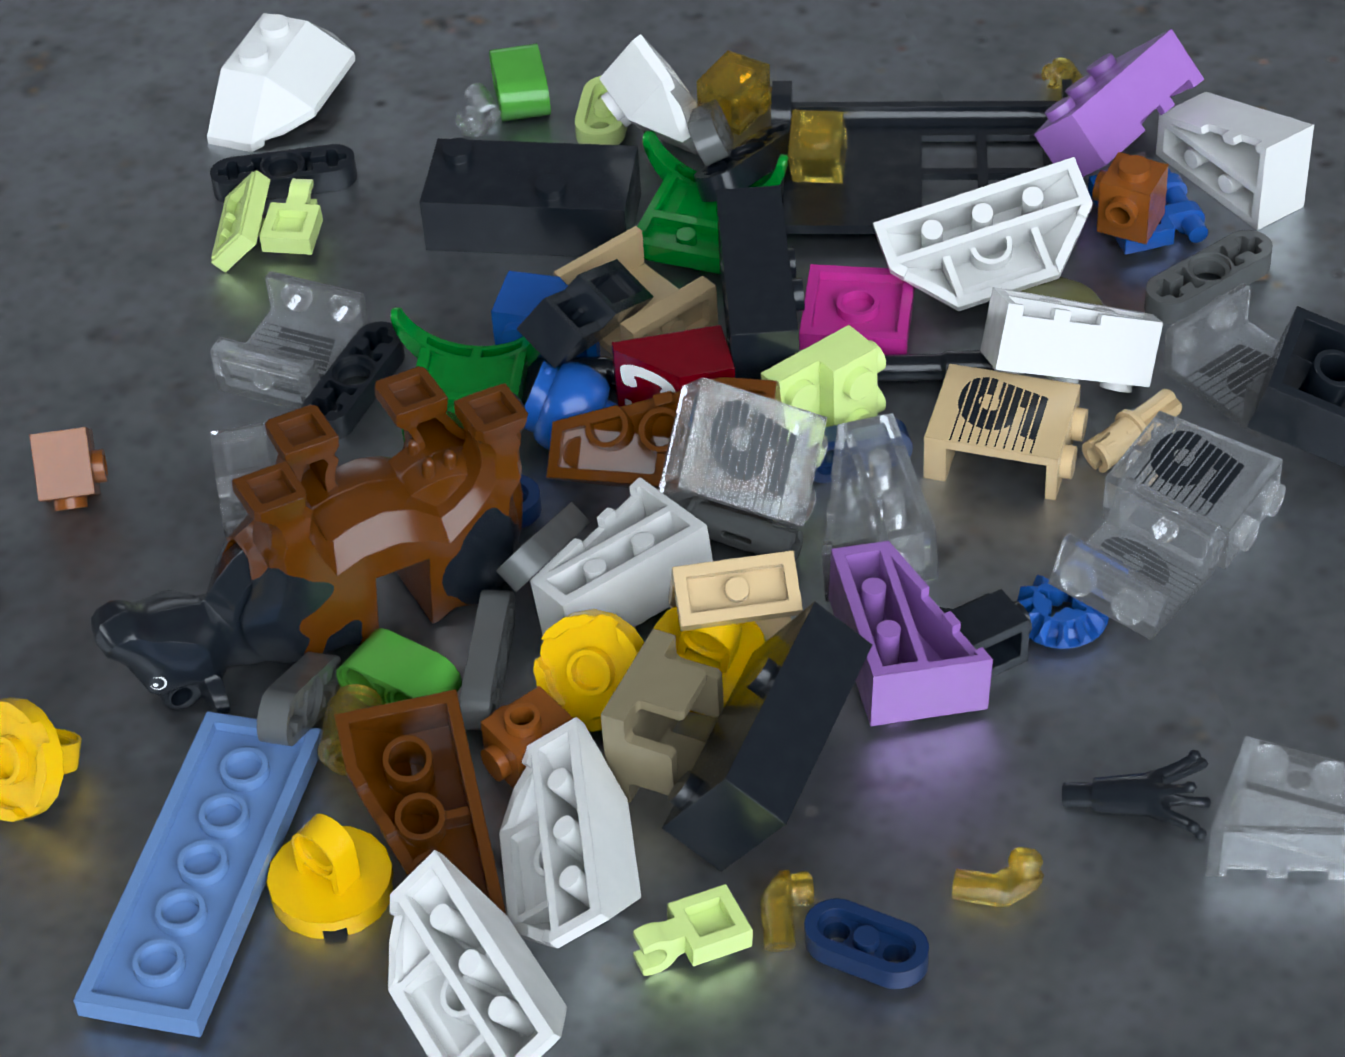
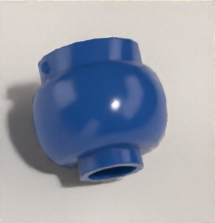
M544 360L525 405L528 417L523 429L533 432V437L537 443L550 450L552 424L554 421L617 405V403L607 400L610 393L607 379L596 369L579 362H565L554 368L548 361Z

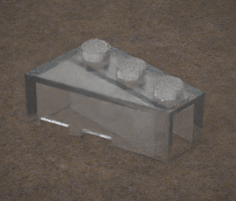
M890 413L838 424L831 473V495L826 513V534L821 552L825 602H830L831 549L889 541L924 581L938 579L936 528L894 414Z
M1245 736L1212 825L1206 877H1226L1227 869L1266 870L1267 878L1284 879L1288 878V871H1327L1328 880H1345V762Z

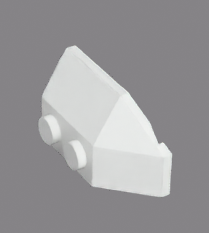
M263 13L221 68L207 133L208 144L254 152L265 146V140L284 135L312 119L355 62L354 52L334 33L309 21L289 18L281 14Z
M640 34L630 42L599 78L607 89V92L600 97L618 121L620 120L625 127L633 123L643 133L647 130L654 131L658 139L696 155L698 152L690 136L687 124L692 109L697 108L698 103L670 64Z
M1072 157L874 222L873 228L890 274L949 307L961 311L989 302L993 287L1022 291L1059 279L1092 209L1093 202L1076 159Z
M577 717L527 746L522 760V764L526 768L512 791L499 832L507 916L522 939L557 949L608 921L641 898L628 799L585 724Z
M434 850L390 894L389 914L394 915L389 939L388 991L428 1057H541L562 1036L567 1011L566 1004L508 916L442 853Z

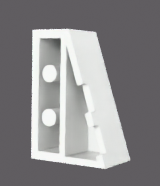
M1203 92L1172 107L1165 114H1159L1156 155L1258 231L1304 207L1314 125L1209 92Z
M993 287L980 352L990 362L993 369L1018 375H1024L1025 373L1046 375L1051 380L1077 384L1079 379L1099 381V386L1102 388L1130 393L1132 392L1133 385L1150 387L1163 322L1149 313Z
M639 477L629 486L631 496L619 508L615 510L607 507L597 516L598 527L583 542L574 538L530 580L542 635H544L548 628L573 612L598 609L614 613L633 627H636L669 608L668 595L672 567L713 561L707 525Z

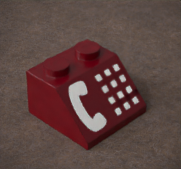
M721 325L612 342L616 402L619 407L651 399L653 395L667 391L674 393L704 385L703 382L720 377L735 378V367Z

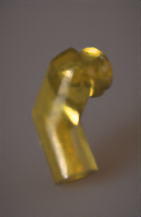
M1015 848L1008 857L1009 866L995 874L957 868L953 880L952 900L1001 908L1011 906L1039 889L1044 879V873L1040 870L1043 865L1042 855L1032 848Z

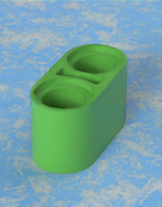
M538 43L489 50L492 79L502 122L551 115L547 79Z
M383 628L375 629L336 670V678L343 691L351 699L367 708L455 689L458 692L462 687V678L459 671L446 657Z

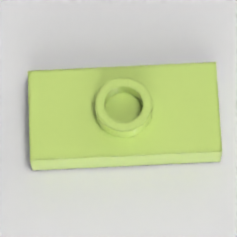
M257 170L251 172L225 197L211 256V263L225 273L256 245L257 238L265 221L262 215L270 179Z

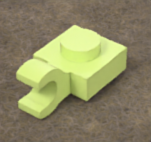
M293 178L290 183L286 203H270L259 235L262 252L312 255L323 222L321 207L318 205L317 199H311V191L314 186L313 179Z
M724 884L667 903L666 921L647 923L633 931V936L640 947L639 950L633 952V957L643 976L662 972L683 953H686L694 967L752 947L753 929L728 886Z

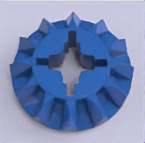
M1061 570L1055 579L1052 580L1037 574L1032 586H1020L1017 599L1025 607L1031 619L1032 631L1029 634V639L1047 647L1062 649L1083 646L1098 638L1108 624L1110 604L1105 602L1102 592L1086 584L1085 575L1070 580L1064 577ZM1063 602L1072 603V609L1065 607L1051 617L1052 605L1059 607Z

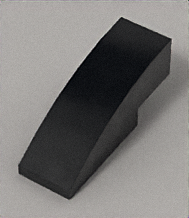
M616 259L578 274L565 290L544 298L518 326L517 330L554 368H557L618 328L621 322L646 306L654 296Z

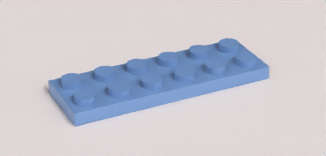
M206 712L73 1000L78 1016L201 1038L267 882L270 862L281 849L324 747L321 729L311 728L295 745L285 746L259 741L257 719Z

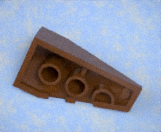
M720 377L703 382L704 385L678 392L667 391L653 395V398L621 407L614 405L554 421L552 424L546 477L555 480L629 488L632 483L641 477L653 487L672 493L728 499L732 476L728 475L733 447L735 446L739 450L743 427L738 426L743 404L746 402L750 405L729 500L737 499L741 480L735 477L741 452L748 450L751 437L749 433L754 410L756 409L758 413L738 500L745 501L750 480L746 481L744 478L759 412H761L766 417L747 501L754 502L760 476L759 474L754 478L766 420L769 417L773 420V426L755 502H763L774 450L769 446L776 422L781 425V430L764 501L771 503L773 492L769 491L782 428L784 427L780 383L774 380ZM735 400H740L742 405L722 493L719 498L724 477V471L720 465ZM733 401L729 423L724 440V445L716 475V480L713 488V493L711 496L710 494L717 468V462L714 458V452L724 413V408L727 402ZM723 406L704 493H702L711 455L712 426L718 411ZM733 429L732 432H731V441H732L734 429ZM785 447V451H784V456H783V460H782V465H781V469H780V474H779V478H778V483H777V487H776V491H775V496H774L773 503H779V504H780V501H781V497L777 495V490H778L779 481H780V477H781V472H782V468H783V463H784V459H785L786 447Z
M456 689L334 714L346 775L406 874L409 876L436 850L442 853L506 914Z

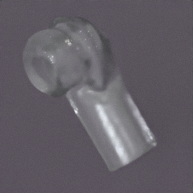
M474 83L466 89L464 94L469 104L464 106L468 114L464 117L458 112L456 124L464 136L476 139L487 134L500 118L501 110L486 86L482 83Z

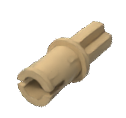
M1162 389L1135 410H1121L1117 413L1115 421L1109 427L1084 442L1082 452L1085 459L1095 470L1099 468V472H1107L1130 452H1133L1135 449L1142 450L1148 447L1151 442L1150 435L1182 412V403L1176 398L1173 391Z

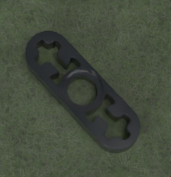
M788 121L768 126L732 148L729 157L697 171L694 174V179L701 200L703 202H715L716 190L747 188L774 170L781 154L787 155L789 160L804 149L797 123Z
M341 144L228 157L215 163L210 170L214 196L222 203H224L225 197L251 172L256 170L270 179L266 200L287 198L293 178L313 179L314 186L311 194L344 190L353 185L357 180L354 152L351 148ZM287 171L295 172V173H293V174H291V175H288V176H282V177L273 176V175H275V174H277V173H281V172H287Z
M378 321L361 327L304 401L303 407L310 404L318 406L338 434L339 439L346 437L353 431L375 401L376 381L394 375L405 359L404 344L397 336L392 323ZM354 376L368 378L365 382L357 385H345L342 383L345 379Z

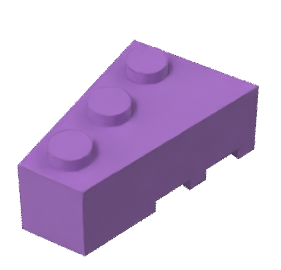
M1170 29L1117 58H1114L1112 53H1108L1086 68L1089 75L1084 76L1068 87L1065 91L1068 96L1046 110L1045 115L1048 120L1034 133V136L1053 164L1075 157L1081 175L1084 177L1106 166L1116 157L1118 152H1122L1146 130L1142 123L1155 109L1158 110L1160 115L1165 114L1175 105L1171 99L1172 97L1187 89L1195 88L1204 78L1173 30Z
M889 541L831 549L829 601L834 616L873 644L855 680L870 727L988 709L993 665L992 657L983 647L976 650L960 632L961 622L951 611L944 613L929 596V586Z

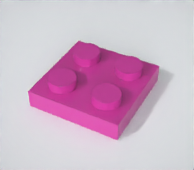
M810 264L804 300L805 310L802 312L799 330V350H804L850 325L867 340L874 341L884 354H907L915 287L890 274L888 268Z

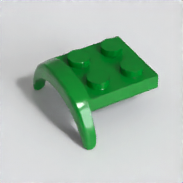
M645 131L642 138L645 153L654 170L663 181L637 225L643 234L644 260L720 274L716 201L703 202L694 179V174L697 171L675 158L663 146L654 131ZM781 154L776 168L749 187L780 185L786 173L788 156Z
M394 307L391 309V323L397 336L417 358L416 367L426 368L448 397V411L455 414V400L504 383L522 402L528 367L540 354L524 336L512 342L491 346L454 343L436 337L417 326L409 319L402 308ZM402 429L403 441L405 442L404 430Z

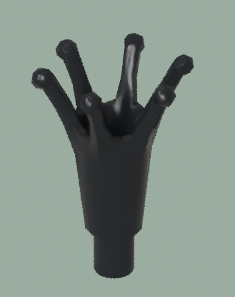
M1191 750L1188 756L1149 772L1095 777L1093 782H1064L1062 785V804L1064 807H1093L1094 812L1154 818L1183 828L1193 833L1198 840H1203L1207 836L1206 830L1201 828L1199 823L1171 810V807L1189 805L1199 806L1202 809L1209 808L1212 803L1210 798L1180 795V793H1194L1197 788L1195 782L1187 781L1186 783L1175 785L1171 783L1206 769L1209 763L1201 757L1198 750Z

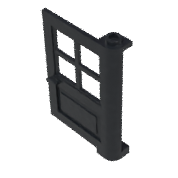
M1062 79L1061 99L1068 96L1065 91L1072 85V79ZM772 81L771 125L788 121L796 122L804 145V149L788 160L784 177L783 210L786 234H875L874 222L922 207V180H978V188L988 185V180H1005L1039 169L988 168L987 141H1038L1034 133L1048 120L1045 115L1046 110L1058 101L793 102L792 81ZM921 142H976L977 168H922ZM1042 148L1043 167L1053 164Z

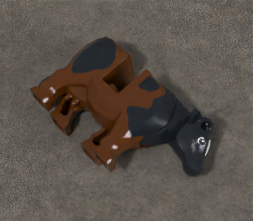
M418 366L377 380L375 396L395 425L404 430L405 442L403 449L392 458L385 456L357 458L338 467L339 459L335 452L339 447V436L318 406L310 404L268 419L265 423V428L269 439L278 452L275 465L232 480L233 492L249 515L226 538L216 559L214 572L212 573L206 594L193 595L165 590L136 602L111 600L96 609L91 617V628L96 644L107 658L127 666L151 694L160 696L170 709L188 708L203 697L212 712L229 714L231 709L223 684V676L228 668L267 661L280 664L296 663L308 651L327 654L346 644L360 646L375 629H379L376 578L396 571L432 624L439 622L456 607L479 604L480 594L483 589L498 590L505 582L496 570L518 550L523 513V491L520 482L522 465L519 447L523 428L528 417V412L525 410L523 403L504 383L455 400L454 414L447 410L448 397L426 368Z

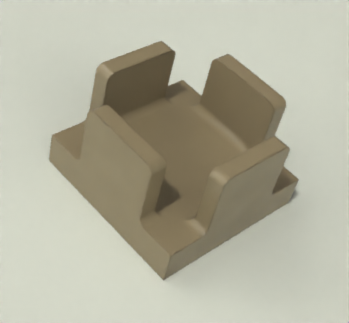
M653 629L601 713L605 761L629 803L632 802L640 787L669 795L677 781L687 771H692L706 742L673 732L679 720H684L690 710L717 718L724 708L722 672L718 668L680 657L676 650V635Z

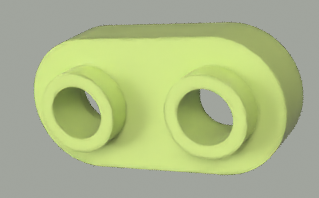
M601 76L589 80L583 87L575 116L576 140L579 144L619 145L625 138L627 127L614 117L600 97L607 92V89L599 79Z

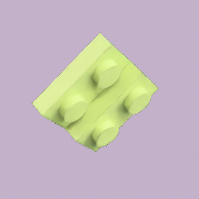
M850 325L761 372V380H774L780 383L784 428L789 430L786 450L790 432L797 435L792 458L799 455L801 442L811 432L824 427L878 418V414L886 408L885 397L877 386V373L886 367L884 353L874 341L867 340Z

